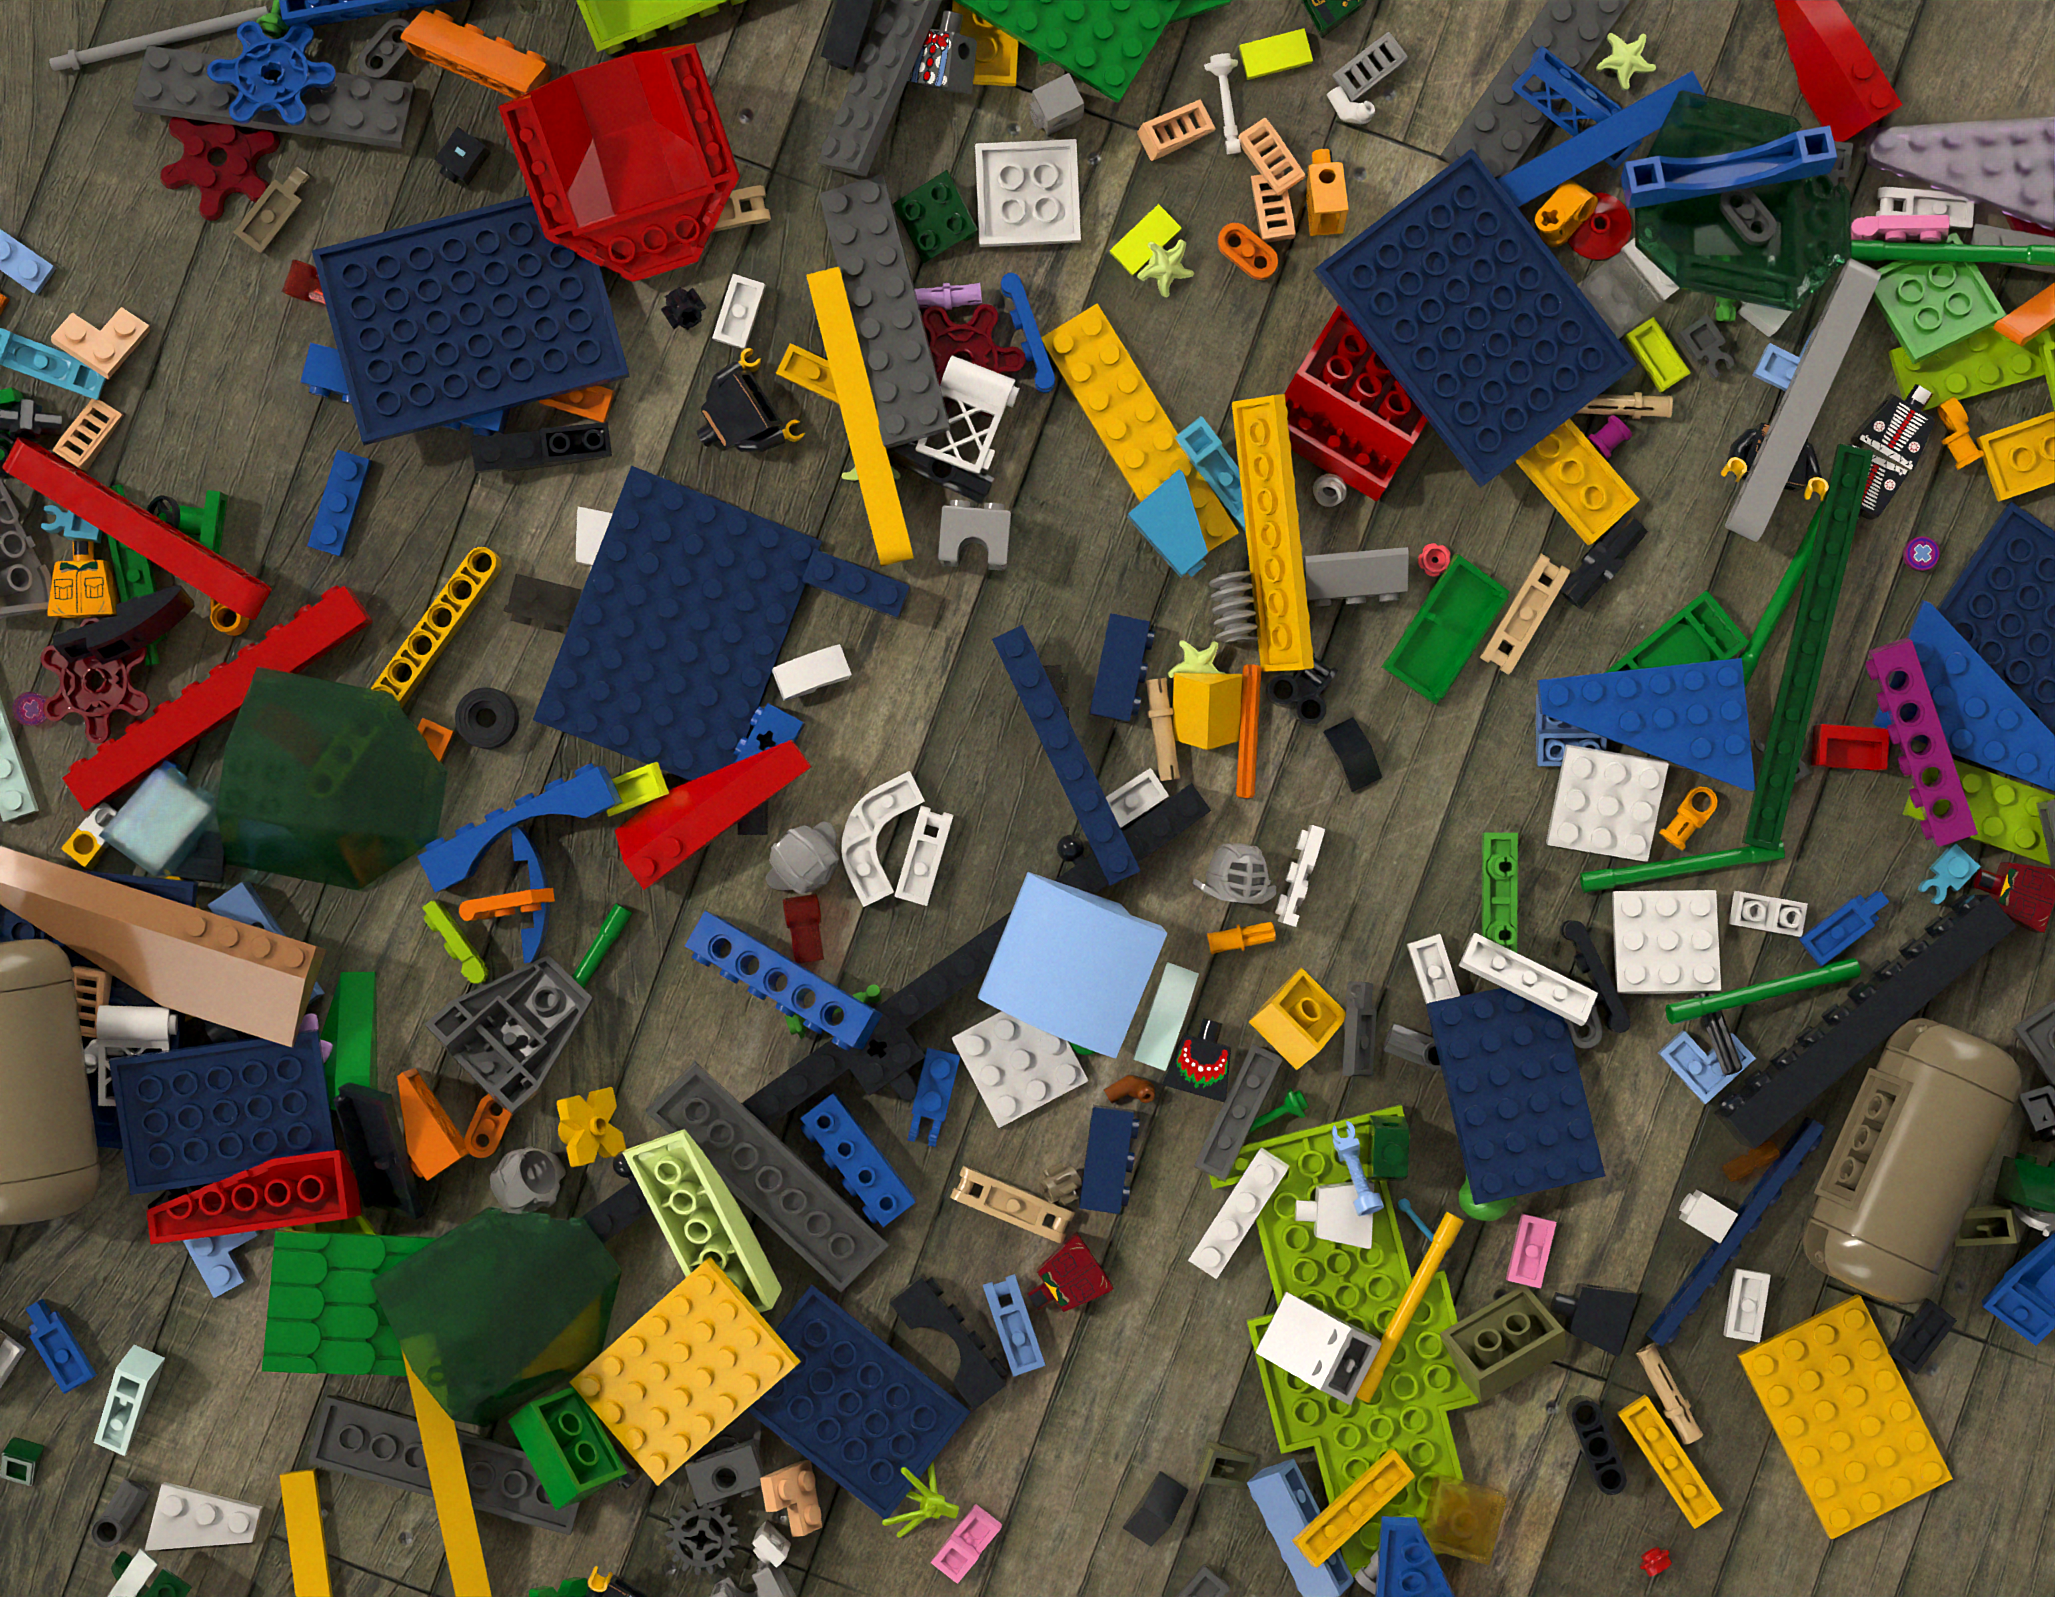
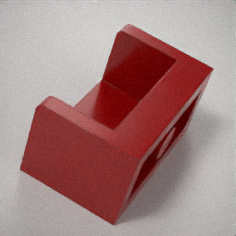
M1829 724L1814 725L1811 766L1876 771L1887 770L1888 730L1884 728Z

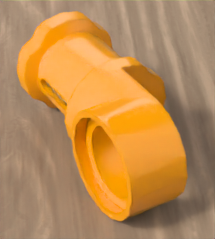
M1951 397L1939 404L1937 407L1938 414L1950 433L1948 437L1941 440V443L1948 446L1957 462L1955 467L1959 470L1985 454L1983 450L1977 449L1968 434L1970 431L1967 425L1969 420L1961 403L1955 397Z
M1707 787L1692 788L1687 792L1685 800L1678 807L1676 817L1666 829H1661L1659 834L1672 845L1684 851L1686 848L1685 842L1696 828H1702L1715 811L1718 802L1716 794ZM1698 792H1704L1710 798L1708 809L1702 812L1695 810L1692 806V798Z

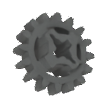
M693 1499L690 1510L681 1505L678 1509L681 1517L672 1515L669 1520L675 1528H667L665 1532L666 1536L673 1538V1540L667 1543L666 1549H675L676 1553L672 1561L676 1562L682 1559L684 1561L683 1571H686L691 1565L695 1567V1575L700 1574L702 1567H706L708 1573L713 1574L715 1564H718L721 1568L726 1567L727 1561L725 1556L734 1558L736 1551L730 1545L735 1546L740 1542L739 1537L732 1535V1533L738 1531L739 1524H730L729 1521L733 1517V1512L731 1511L724 1515L721 1512L723 1504L715 1508H708L707 1504L698 1506L696 1499ZM699 1515L698 1521L695 1524L683 1526L688 1519ZM712 1518L716 1519L721 1524L723 1530L718 1529L716 1527V1525L712 1521ZM700 1530L706 1531L705 1535L708 1537L706 1543H701L700 1537L696 1536ZM682 1544H687L692 1550L693 1555L689 1554ZM723 1547L719 1553L707 1558V1553L711 1549Z

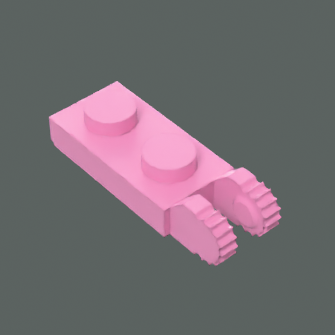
M1948 215L1865 216V218L1857 217L1852 222L1850 237L1851 240H1885V242L1904 243L1906 240H1920L1922 243L1935 244L1941 240H1948L1950 217Z

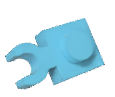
M53 505L44 507V511L47 514L56 515L54 523L41 524V528L46 532L55 534L64 529L63 536L68 540L101 543L102 530L69 510L66 513Z
M1952 843L1930 867L1936 876L1933 879L1922 881L1918 886V890L1925 892L1930 886H1934L1937 894L1930 902L1932 904H1939L1945 899L1948 887L1953 891H1958L1981 866L1956 843Z

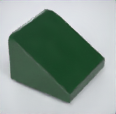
M17 1437L11 1438L2 1452L0 1478L32 1487L39 1469L44 1446Z

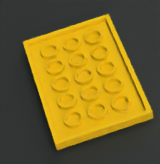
M709 1257L569 1383L658 1486L801 1361L715 1261Z
M1856 1294L1737 1354L1828 1538L1831 1540L1953 1479L1891 1355L1888 1354V1349L1860 1295Z

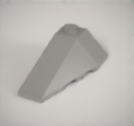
M1 478L0 618H8L48 610L52 580L46 565H41L33 549L35 544L31 536H26L18 520L19 513Z

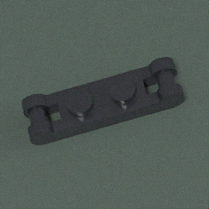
M1575 920L1564 921L1560 926V934L1564 939L1572 941L1577 955L1573 956L1575 963L1582 974H1588L1593 984L1589 988L1598 993L1595 1003L1597 1005L1602 1003L1607 1013L1604 1019L1605 1026L1610 1031L1617 1033L1626 1032L1630 1027V1018L1585 926Z

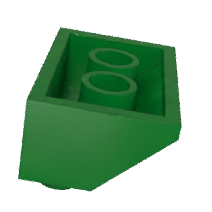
M574 1387L530 1402L508 1421L556 1511L584 1500L627 1474L594 1411Z

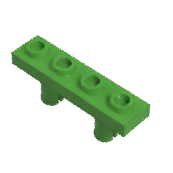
M1482 833L1481 936L1517 953L1518 833Z

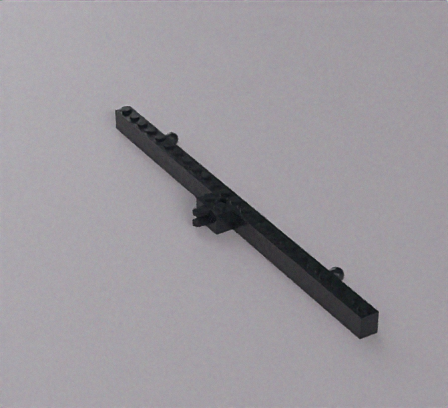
M1190 783L1122 833L1136 862L1139 863L1208 814L1211 809L1194 785ZM1075 835L1063 836L1058 841L1057 853L1064 861L1072 862L1074 867L1054 881L1091 894L1097 893L1109 883L1094 852L1085 858L1083 855L1084 845L1081 839ZM1012 911L874 1009L883 1015L863 1050L851 1047L847 1051L831 1041L832 1039H830L741 1104L763 1125L768 1127L848 1069L852 1071L869 1096L887 1083H890L895 1092L899 1093V1096L902 1097L901 1099H913L918 1091V1086L907 1069L924 1058L926 1053L907 1027L989 969ZM875 1039L878 1043L881 1041L886 1042L887 1047L883 1049L886 1054L880 1056L878 1053L873 1055L870 1052L872 1047L870 1041ZM624 1151L619 1152L614 1157L613 1169L617 1175L628 1178L630 1182L522 1259L542 1287L651 1210L623 1155Z

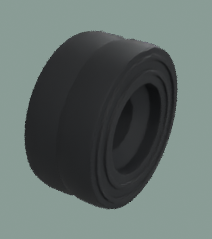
M482 687L468 692L460 700L455 712V724L458 733L467 743L478 748L494 749L505 745L515 735L519 724V713L516 704L506 693L494 688ZM486 708L492 709L496 714V722L490 728H483L478 722L479 713Z

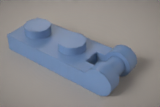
M1015 1274L1005 1277L1006 1281L993 1284V1282L983 1284L1013 1377L1046 1366ZM1011 1294L1013 1303L1001 1307L998 1297Z

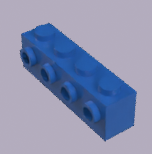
M833 1092L800 1118L804 1123L800 1126L803 1133L812 1143L816 1140L825 1150L821 1153V1156L832 1170L838 1167L845 1177L841 1181L844 1187L853 1197L858 1194L866 1205L862 1209L873 1224L879 1221L884 1227L916 1203L917 1198L836 1092Z

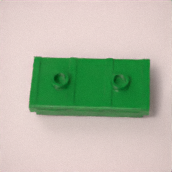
M1454 554L1448 567L1428 594L1427 599L1410 625L1405 629L1403 636L1388 659L1381 666L1389 674L1436 705L1440 699L1443 700L1509 599L1508 594L1510 593L1509 590L1459 554Z

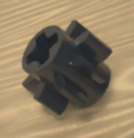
M678 287L665 296L666 306L661 308V311L673 329L680 325L689 330L702 321L701 311L706 309V306L694 288L687 292Z

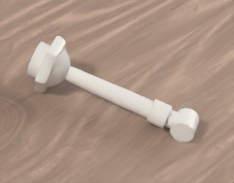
M1229 53L1213 55L1210 57L1211 63L1205 64L1204 67L1207 71H1211L1214 75L1219 76L1225 123L1223 128L1225 138H1227V141H1225L1227 154L1241 153L1227 78L1232 69L1238 65V60L1231 59Z

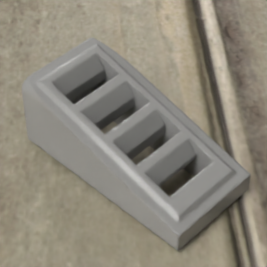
M1387 32L1336 71L1332 77L1338 86L1343 88L1349 101L1354 102L1403 67L1408 61V56L1392 34ZM1385 47L1388 53L1394 59L1392 63H1390L1386 56L1383 54V52L1381 51L1382 48ZM1372 55H1374L1383 68L1380 72L1369 59ZM1361 63L1372 77L1370 80H1367L1357 67ZM1350 71L1361 85L1357 90L1346 76Z

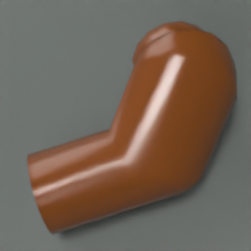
M1127 1075L1104 1089L1112 1104L1126 1095L1139 1099L1142 1103H1149L1154 1100L1156 1094L1155 1087L1149 1080L1135 1075Z

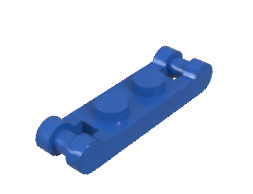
M1007 273L1001 280V290L1003 295L1013 302L1015 309L1009 312L1015 330L1022 329L1026 339L1025 342L1021 343L1026 361L1034 362L1037 371L1035 374V388L1040 393H1049L1055 385V376L1021 279L1015 273Z

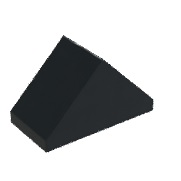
M1354 717L1323 731L1351 792L1383 778L1372 746Z
M1159 1471L1124 1524L1123 1529L1152 1547L1172 1525L1188 1493V1488L1162 1471Z

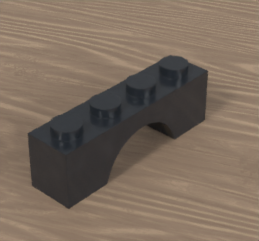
M922 1273L890 1299V1304L910 1330L920 1327H933L944 1331L954 1340L959 1349L961 1363L954 1377L953 1384L972 1409L976 1410L1006 1386L1007 1380L1004 1375L1008 1372L996 1357L990 1359L983 1350L986 1344L975 1330L969 1333L961 1323L965 1320V1317L954 1303L948 1306L941 1295L944 1291L933 1277L927 1279Z

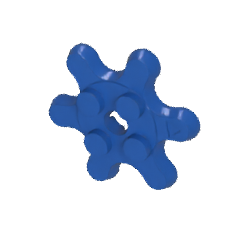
M254 21L242 23L237 29L238 39L243 45L241 55L233 60L216 59L207 68V74L212 81L221 85H234L239 90L238 97L229 107L231 118L239 124H247L252 121L259 111H270L274 108L279 110L282 119L292 126L302 124L306 118L307 111L300 97L309 88H327L331 86L336 77V71L331 64L325 62L314 63L307 60L304 55L305 50L311 45L314 38L312 28L308 24L297 23L289 29L284 37L270 39L264 35L258 23ZM274 69L280 71L281 75L277 78L278 81L275 82L274 80L265 79V73Z

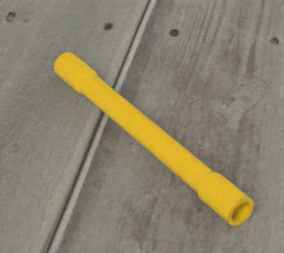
M1446 1211L1422 1263L1380 1341L1382 1344L1356 1394V1397L1370 1403L1383 1378L1384 1370L1439 1265L1465 1222L1461 1218Z

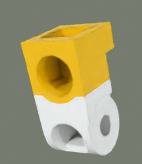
M103 802L88 818L86 817L61 849L82 866L92 871L100 861L99 857L115 839L125 817L106 802Z

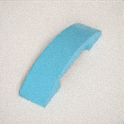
M0 328V365L95 400L99 399L106 381L105 377L70 354Z
M1200 416L1174 438L1195 469L1212 488L1219 501L1246 533L1239 467L1221 445L1222 442L1205 419Z

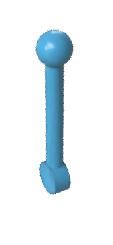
M1405 1198L1400 1199L1397 1203L1398 1209L1406 1212L1432 1242L1434 1234L1410 1208L1409 1200Z

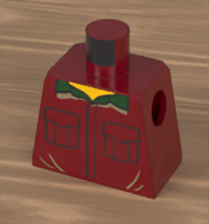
M2001 862L1996 874L1983 869L1978 871L1974 881V888L1990 893L1989 895L2017 925L2031 932L2045 933L2055 902V869Z
M1075 1232L1037 1268V1273L1043 1283L1028 1292V1295L1038 1310L1056 1300L1062 1311L1065 1312L1104 1295L1114 1288L1079 1233Z

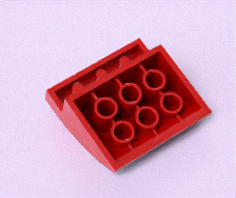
M1338 304L1284 393L1288 411L1287 420L1291 450L1328 473L1339 476L1345 483L1377 502L1400 463L1415 443L1427 419Z

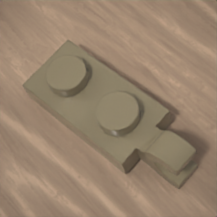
M296 167L283 185L274 179L233 233L260 254H263L302 204L303 200L295 194L305 185L310 176L299 167Z

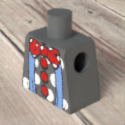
M944 11L940 30L929 29L907 80L908 82L928 88L972 94L977 42L974 38L960 34L964 15Z

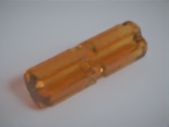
M1767 1141L1756 1149L1748 1151L1749 1155L1743 1154L1723 1165L1722 1169L1726 1178L1731 1182H1735L1753 1172L1755 1167L1761 1168L1779 1158L1780 1152L1775 1143Z

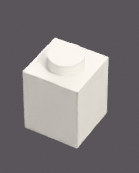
M1765 280L1757 287L1751 284L1739 299L1743 305L1737 313L1766 336L1770 337L1777 332L1797 305Z
M1698 1190L1693 1195L1689 1193L1679 1209L1682 1212L1679 1219L1718 1243L1722 1242L1738 1216L1734 1211Z

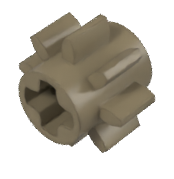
M1056 1163L1043 1170L1046 1178L1040 1180L1039 1184L1044 1197L1049 1203L1057 1201L1059 1206H1065L1079 1198L1075 1191L1082 1187V1183L1078 1173L1071 1165L1064 1168L1062 1163Z

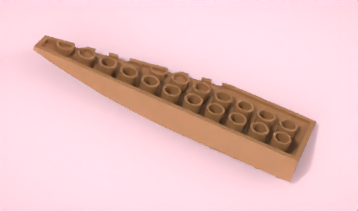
M0 846V904L163 1007L288 1047H294L327 949Z

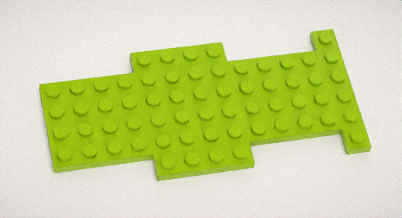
M1402 1105L1243 1145L1226 1182L1209 1175L1212 1189L1238 1183L1261 1147L1290 1166L1255 1219L1277 1306H1279L1287 1291L1377 1337L1381 1341L1414 1278L1410 1274L1387 1182L1371 1180L1374 1183V1193L1380 1194L1384 1205L1381 1210L1373 1213L1371 1249L1316 1237L1314 1235V1222L1295 1221L1296 1200L1315 1201L1316 1186L1352 1182L1347 1162L1345 1160L1339 1161L1338 1151L1333 1146L1332 1129L1334 1125L1336 1126L1338 1136L1347 1138L1346 1129L1348 1128L1346 1121L1353 1124L1355 1139L1358 1138L1360 1143L1359 1162H1361L1360 1165H1362L1365 1178L1367 1179L1370 1115L1404 1116ZM1444 1269L1436 1271L1386 1366L1383 1378L1370 1403L1355 1396L1352 1404L1349 1405L1255 1353L1280 1452L1284 1454L1314 1446L1329 1505L1389 1449L1395 1450L1416 1476L1340 1546L1342 1557L1352 1577H1355L1360 1568H1366L1371 1563L1370 1558L1379 1550L1382 1516L1416 1517L1435 1556L1447 1553V1551L1443 1552L1447 1549L1455 1551L1480 1544L1446 1413L1449 1410L1479 1403V1400L1461 1379L1440 1337L1441 1332L1458 1323ZM1275 1312L1246 1320L1254 1352L1261 1342Z

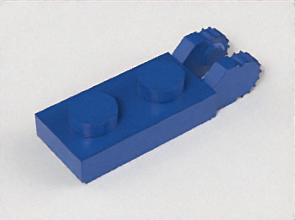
M930 1047L927 1048L917 1088L918 1091L916 1092L911 1113L914 1115L908 1141L915 1142V1139L918 1138L921 1116L934 1119L933 1127L928 1136V1146L936 1147L941 1122L945 1121L960 1055Z

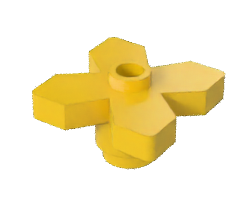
M612 1087L589 1092L587 1101L580 1095L557 1100L560 1117L558 1134L561 1141L567 1144L566 1149L571 1167L595 1162L597 1152L603 1158H609L626 1150L623 1133L608 1123L617 1107Z

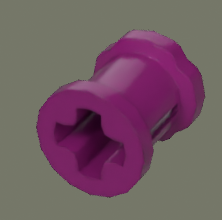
M1611 415L1608 418V423L1595 435L1590 434L1587 439L1607 460L1611 457V451L1624 439L1628 441L1632 437V433L1618 417Z

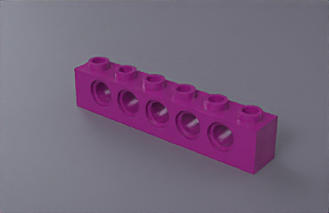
M1906 637L1867 651L1870 660L1865 661V666L1871 681L1876 679L1878 681L1881 692L1876 693V698L1882 713L1888 711L1892 724L1887 725V730L1893 745L1899 743L1903 756L1898 757V762L1904 777L1910 775L1914 788L1909 789V794L1915 809L1921 807L1925 820L1919 822L1926 841L1932 839V842L1937 847L1978 834L1912 640ZM1898 670L1904 671L1906 676L1904 684L1898 688L1890 687V675ZM1906 703H1914L1917 709L1914 717L1908 720L1901 719V707ZM1918 735H1925L1927 737L1926 747L1919 752L1912 751V739ZM1929 767H1936L1938 769L1937 779L1932 783H1923L1922 773ZM1940 799H1947L1949 802L1947 812L1942 815L1933 814L1934 803Z

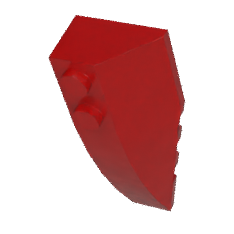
M1772 0L1779 17L1777 19L1780 29L1784 32L1789 48L1787 52L1791 63L1793 62L1799 90L1821 127L1830 125L1834 141L1846 142L1890 116L1903 105L1869 48L1836 0Z
M791 739L668 790V795L655 799L614 830L624 864L643 890L657 884L812 766Z
M342 1149L274 1158L199 1190L148 1209L146 1212L151 1245L349 1219L360 1216L361 1207L357 1179Z

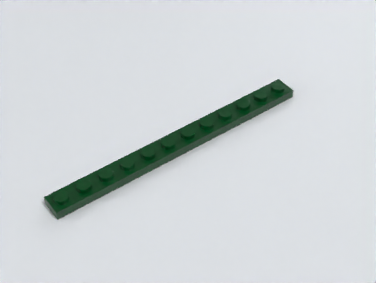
M1838 444L1828 482L1829 487L1822 506L1742 843L1778 851L1874 453L1871 450L1845 444Z

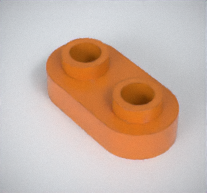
M1230 223L1222 228L1217 244L1220 252L1255 280H1265L1274 274L1278 265V257L1273 248L1241 223ZM1230 237H1237L1241 244L1238 247H1231L1228 239ZM1257 258L1264 259L1266 267L1258 269L1254 265V260Z
M489 1094L481 1099L464 1138L465 1148L472 1156L477 1158H486L497 1151L513 1116L504 1108L500 1115H495L491 1107L493 1103L497 1102ZM480 1134L488 1136L489 1143L487 1146L479 1144L478 1137Z

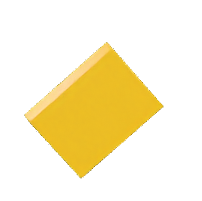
M1174 673V714H1172L1174 740L1205 750L1239 741L1242 674Z

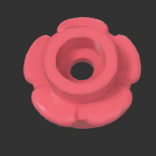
M1428 544L1423 548V553L1419 555L1418 564L1420 568L1425 570L1427 575L1437 577L1440 573H1444L1451 562L1450 551L1444 545ZM1433 557L1438 558L1437 563L1432 562Z

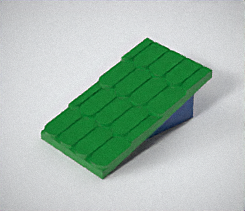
M275 1231L262 1372L407 1376L400 1340L435 1332L445 1377L485 1378L488 1367L500 1240Z

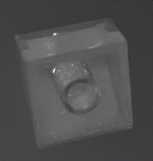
M1624 250L1604 263L1577 285L1618 340L1666 303Z

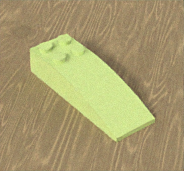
M683 1129L624 1150L623 1155L685 1276L690 1275L705 1260L711 1257L759 1313L772 1309L782 1288L739 1205L720 1175L687 1131Z

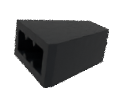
M882 0L837 1L821 53V57L829 59V65L847 70L848 67L853 68L859 63Z

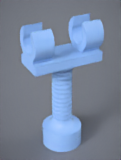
M1346 1121L1348 1128L1346 1129L1347 1138L1339 1137L1336 1126H1333V1146L1338 1151L1339 1161L1345 1160L1347 1162L1352 1181H1354L1358 1199L1353 1204L1357 1215L1365 1216L1381 1210L1384 1205L1380 1194L1372 1193L1369 1184H1367L1366 1176L1358 1158L1360 1155V1143L1358 1138L1355 1139L1353 1124Z

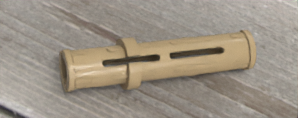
M1634 392L1633 395L1599 394L1575 414L1632 416V419H1640L1641 416L1671 418L1673 398L1672 396H1642L1641 392Z
M1167 678L1145 681L1150 711H1147V718H1151L1159 781L1181 778L1171 715L1174 712L1169 704Z
M1655 1343L1646 1345L1636 1351V1356L1643 1365L1665 1407V1416L1668 1419L1671 1418L1683 1444H1690L1700 1439L1703 1433L1689 1410L1691 1405L1688 1399L1684 1400Z

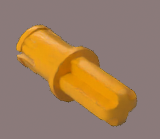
M1266 922L1246 927H1240V924H1238L1237 928L1207 933L1210 952L1215 954L1239 948L1245 951L1247 946L1272 942L1276 940V933L1273 923Z

